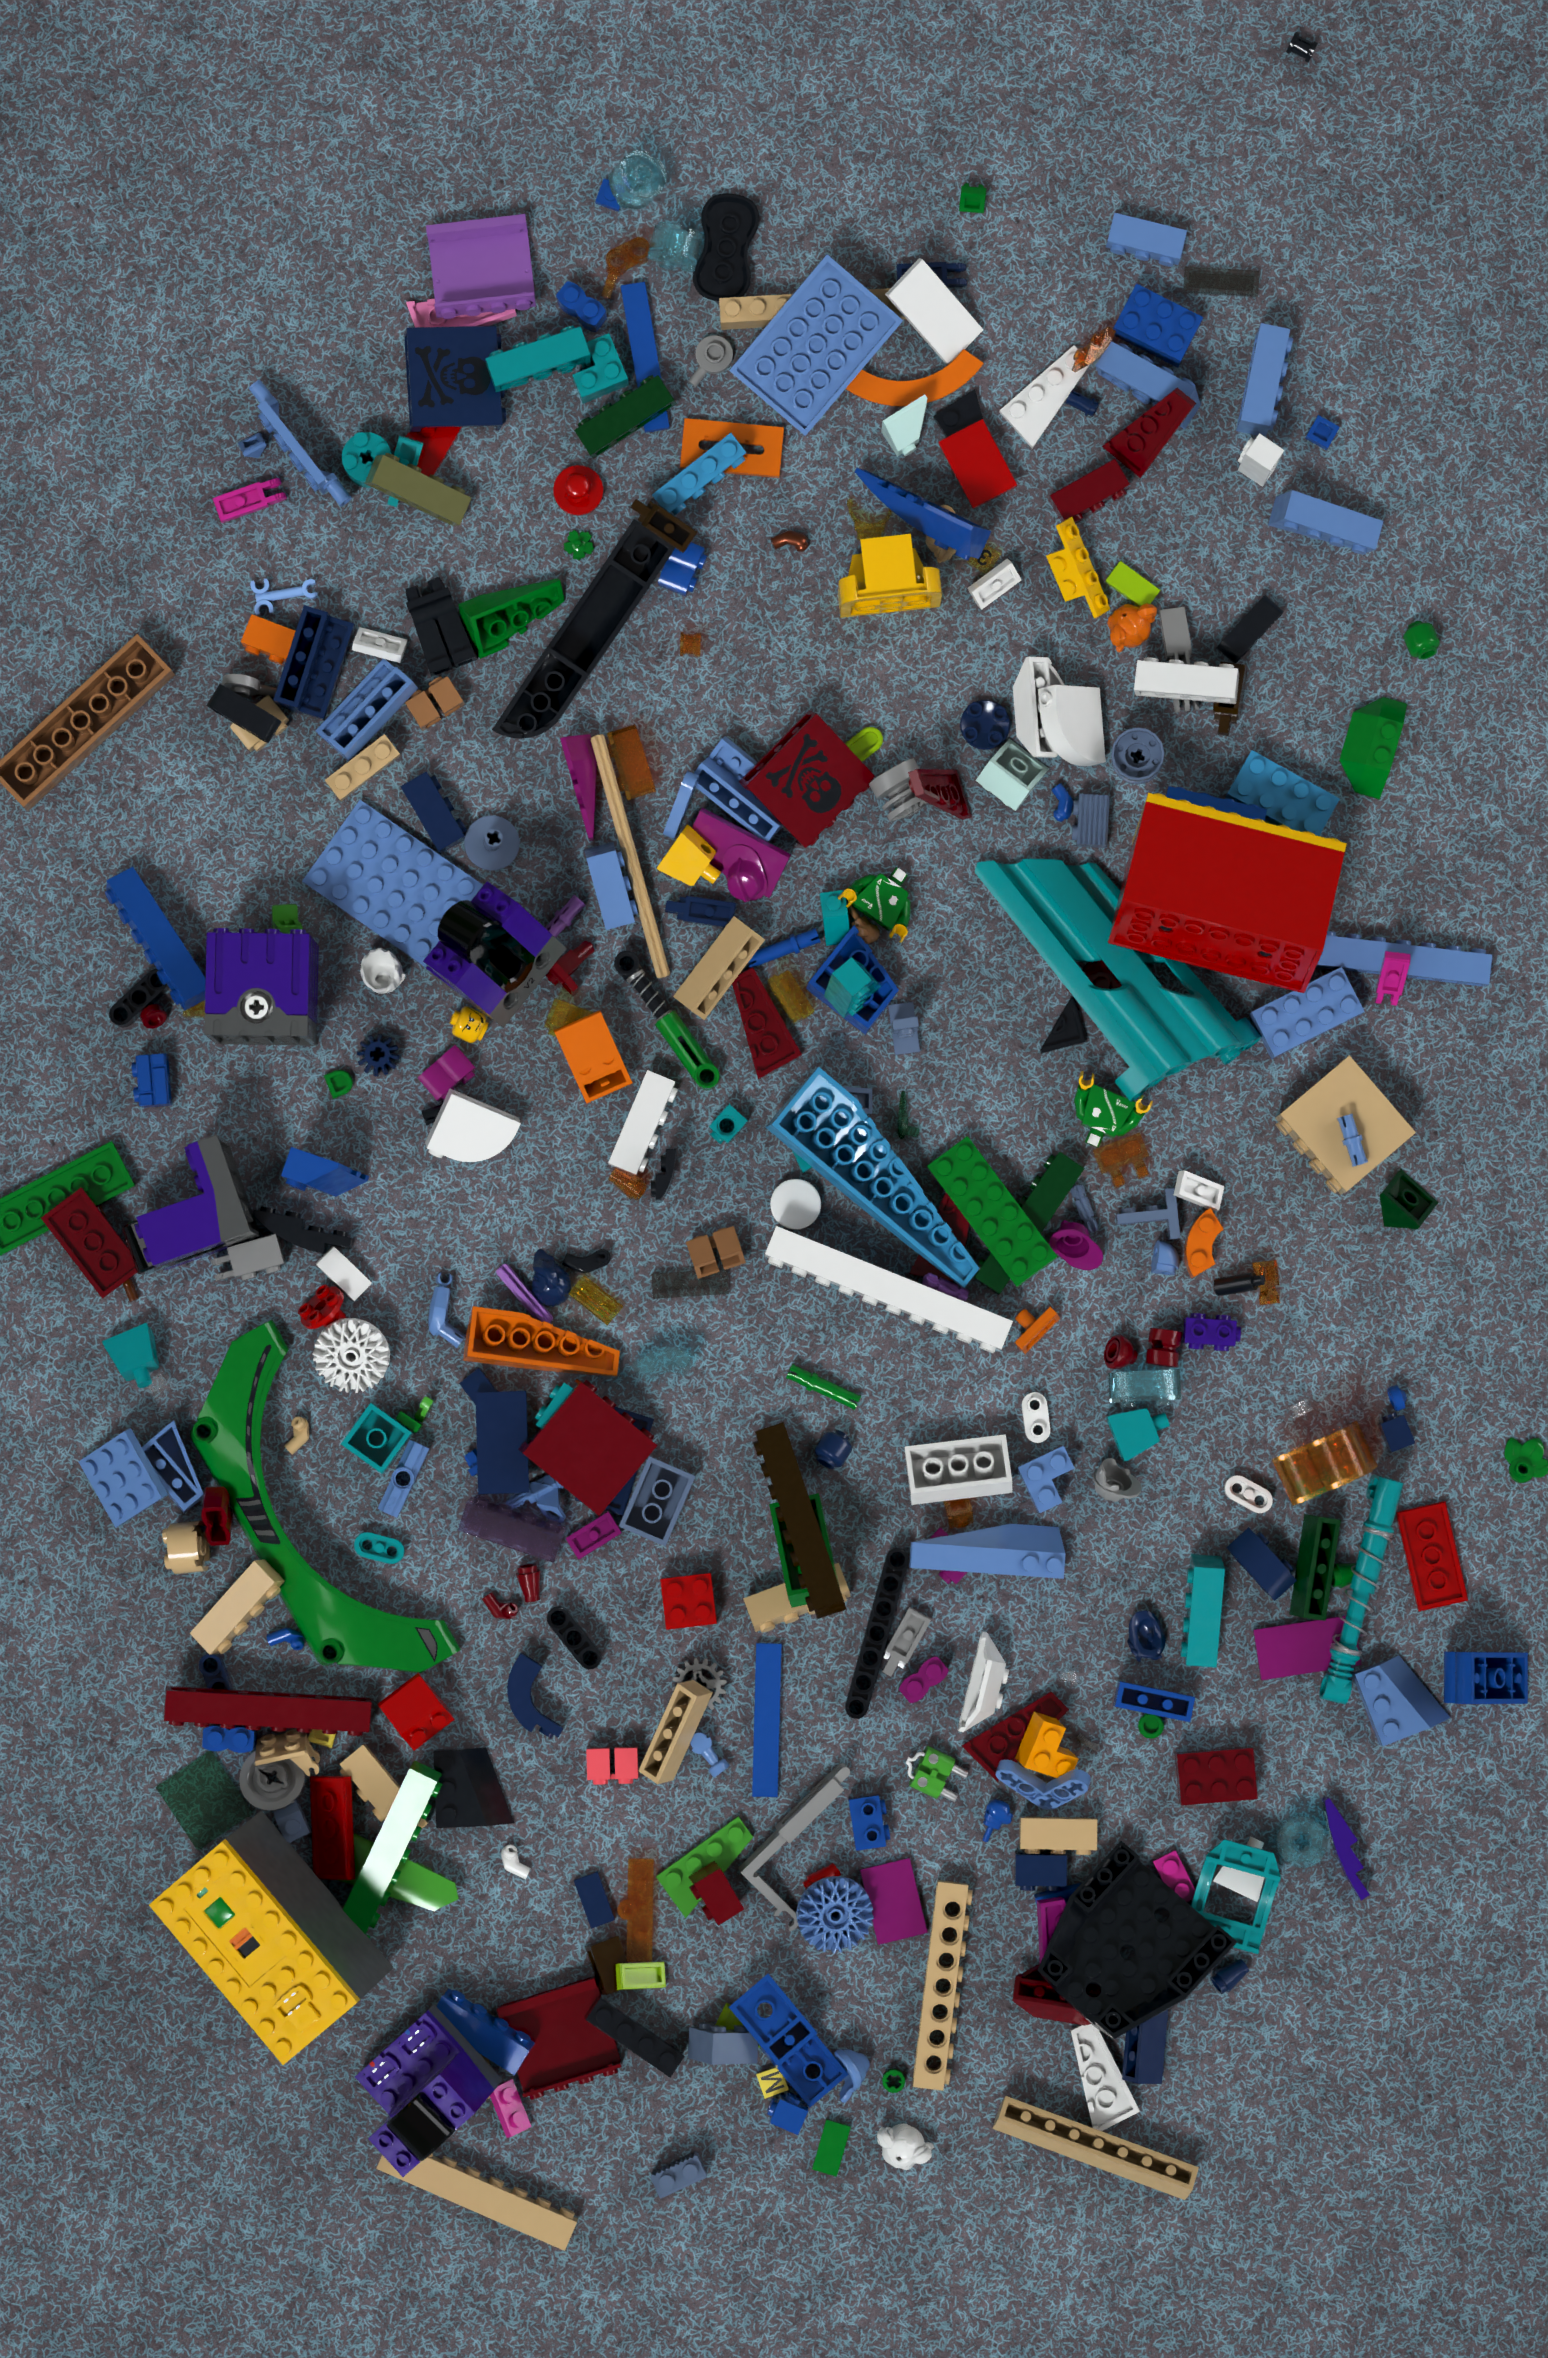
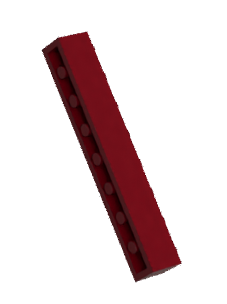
M166 1686L163 1717L164 1721H169L168 1724L173 1726H183L184 1722H192L197 1727H209L210 1724H220L221 1728L233 1729L235 1725H246V1729L261 1730V1726L271 1727V1730L279 1732L286 1731L287 1728H297V1732L311 1733L312 1729L322 1730L324 1734H338V1731H348V1735L362 1736L363 1732H369L372 1702L369 1697Z

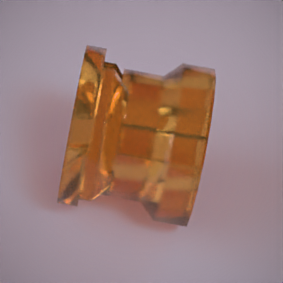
M681 631L680 657H683V654H693L695 657H700L701 632L686 635L684 631Z

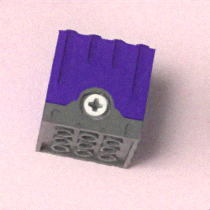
M214 928L213 932H207L204 1035L215 1044L317 1046L319 945L312 936L303 929H291L290 934L282 933L279 929H265V933L254 932V929L249 928L239 929V933L229 932L227 928Z

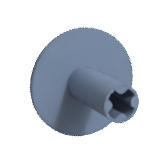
M493 815L484 816L474 821L468 828L464 839L465 851L471 862L477 867L489 871L500 870L511 864L518 854L520 845L515 827L508 820ZM495 837L497 839L493 845L489 844V840Z

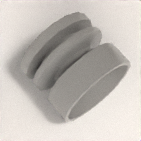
M914 758L894 766L869 783L877 799L890 798L882 806L884 811L895 808L887 815L890 822L907 818L923 809L927 802L917 798L909 787L910 777L908 772L920 769Z

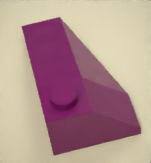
M586 734L562 737L560 741L589 842L594 841L598 765L591 743V736Z

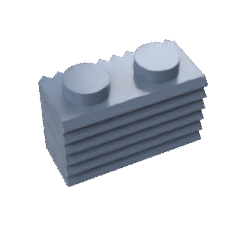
M1079 794L1078 800L1073 801V815H1077V825H1072L1071 839L1076 840V847H1107L1110 795Z
M694 2151V2154L690 2153L689 2156L685 2155L684 2159L680 2158V2161L676 2160L675 2163L666 2164V2167L657 2168V2171H652L651 2180L660 2199L707 2178V2171L699 2153Z

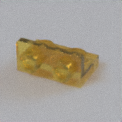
M789 970L779 976L774 975L767 980L769 987L793 1025L814 1013L813 1007Z

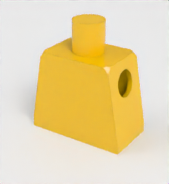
M688 824L656 868L689 886H694L700 876L714 884L721 874V871L709 864L716 851Z

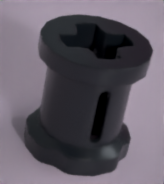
M1295 32L1286 53L1290 54L1292 52L1309 63L1318 43L1315 41L1310 42L1300 37L1298 32Z

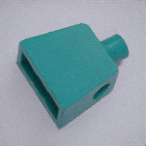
M147 1323L102 1341L105 1349L126 1381L135 1379L139 1388L152 1384L149 1373L159 1368L154 1333Z
M1148 1408L1106 1417L1123 1462L1130 1460L1160 1442L1157 1431L1170 1426L1165 1412L1151 1417Z

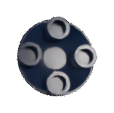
M980 700L970 703L965 709L960 720V730L965 741L974 748L981 750L993 749L1002 744L1007 738L1010 730V719L1006 709L1000 704L991 700Z

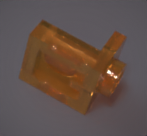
M969 1498L943 1501L949 1528H964L974 1522Z

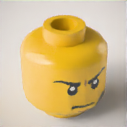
M464 1006L460 1012L455 1010L449 1024L453 1025V1035L468 1043H474L476 1040L481 1041L489 1024L486 1022L485 1014L469 1006Z

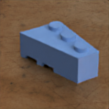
M173 1420L144 1444L142 1449L167 1491L168 1496L185 1514L204 1497V1494Z

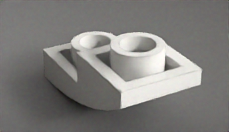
M334 1246L316 1262V1265L353 1301L372 1284Z

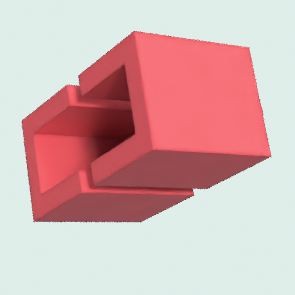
M610 1747L587 1748V1780H593V1785L608 1784L609 1779H618V1784H632L633 1779L639 1778L638 1747L614 1748L615 1773H611Z

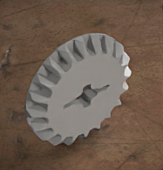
M254 1751L245 1760L240 1771L239 1783L242 1794L250 1804L264 1811L285 1809L287 1805L294 1803L297 1796L301 1795L302 1787L305 1785L304 1778L306 1774L291 1759L256 1766V1751ZM261 1772H264L268 1775H274L275 1772H277L276 1777L279 1779L280 1782L283 1783V1785L278 1782H272L269 1785V1780L267 1776L262 1774Z

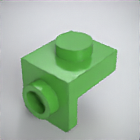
M273 905L272 929H279L280 932L290 934L291 929H303L302 924L298 920L297 905Z

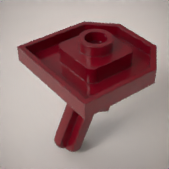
M584 941L573 951L570 949L556 961L545 975L546 978L554 986L559 984L562 988L564 987L574 997L578 993L579 987L570 976L580 967L584 960L594 953L593 944Z

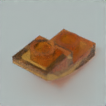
M1106 327L1099 332L1096 331L1090 338L1089 344L1080 347L1075 352L1073 357L1075 362L1072 371L1076 373L1098 359L1111 343L1116 331L1110 327Z

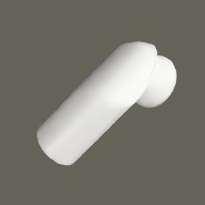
M506 1845L501 1851L505 1870L526 1880L531 1868L519 1863L517 1848L514 1845Z

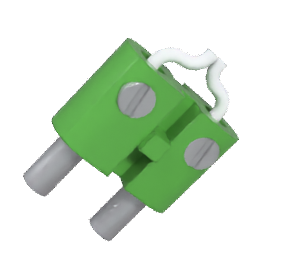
M926 1746L923 1752L916 1753L913 1758L908 1757L906 1761L909 1767V1786L935 1799L943 1796L955 1802L958 1794L944 1787L946 1784L945 1780L951 1772L964 1779L969 1773L968 1770L955 1764V1758L930 1746ZM919 1756H921L918 1761L919 1764L912 1774L911 1762L915 1761Z

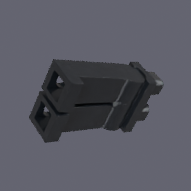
M440 577L428 581L431 593L422 596L418 585L405 589L408 600L406 605L409 613H411L431 677L453 669L436 621L440 624L456 668L477 660L451 599L452 596L449 588L445 587Z

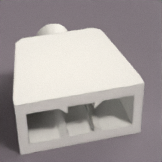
M1250 1836L1247 1845L1262 1849L1264 1842ZM1220 1865L1215 1871L1212 1881L1258 1902L1265 1877Z

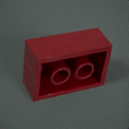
M1253 1747L1174 1753L1178 1800L1181 1806L1258 1799Z

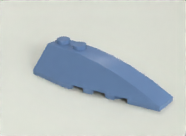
M1004 1524L911 1542L909 1568L1064 1579L1065 1550L1059 1527Z

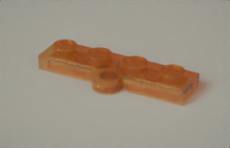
M628 1858V1899L622 1900L617 1908L620 1918L627 1920V1962H652L654 1858Z

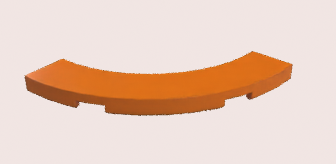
M963 349L949 365L925 378L910 381H893L876 377L861 370L847 386L846 390L867 401L893 407H905L924 394L928 398L927 403H931L946 397L965 385L984 363Z

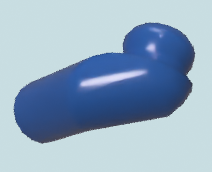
M1060 783L1051 791L1059 801L1058 809L1053 812L1054 818L1062 822L1071 816L1073 799L1063 784Z

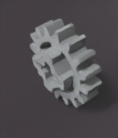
M694 1658L693 1665L685 1661L686 1669L683 1670L678 1667L677 1671L680 1677H673L672 1680L677 1683L683 1682L684 1676L693 1670L691 1680L696 1681L698 1673L701 1681L707 1684L705 1688L708 1690L716 1688L715 1694L710 1698L707 1705L713 1710L714 1701L722 1702L719 1694H726V1690L721 1688V1685L727 1683V1680H720V1676L724 1673L723 1670L716 1672L717 1663L709 1666L707 1665V1658L704 1659L703 1663H699L698 1659ZM702 1668L710 1671L715 1678L708 1679L702 1674Z

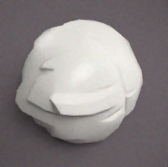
M382 948L370 950L362 959L360 973L363 982L376 993L392 992L405 979L406 975L402 970L401 963L389 950Z

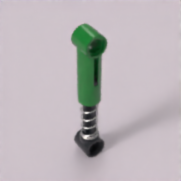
M631 951L620 952L614 960L617 973L625 981L633 985L632 989L639 993V999H643L646 1003L645 1008H649L653 1013L652 1017H656L657 1023H655V1026L697 1086L703 1090L714 1089L720 1080L718 1069L675 1010H668L664 1004L665 1000L662 1001L658 996V991L653 989L651 986L652 982H649L645 977V972L637 955ZM630 958L634 961V966L631 970L625 971L620 967L623 959ZM684 1047H689L701 1064L699 1067L696 1066ZM709 1070L714 1074V1080L711 1083H703L700 1080V1075L703 1071Z

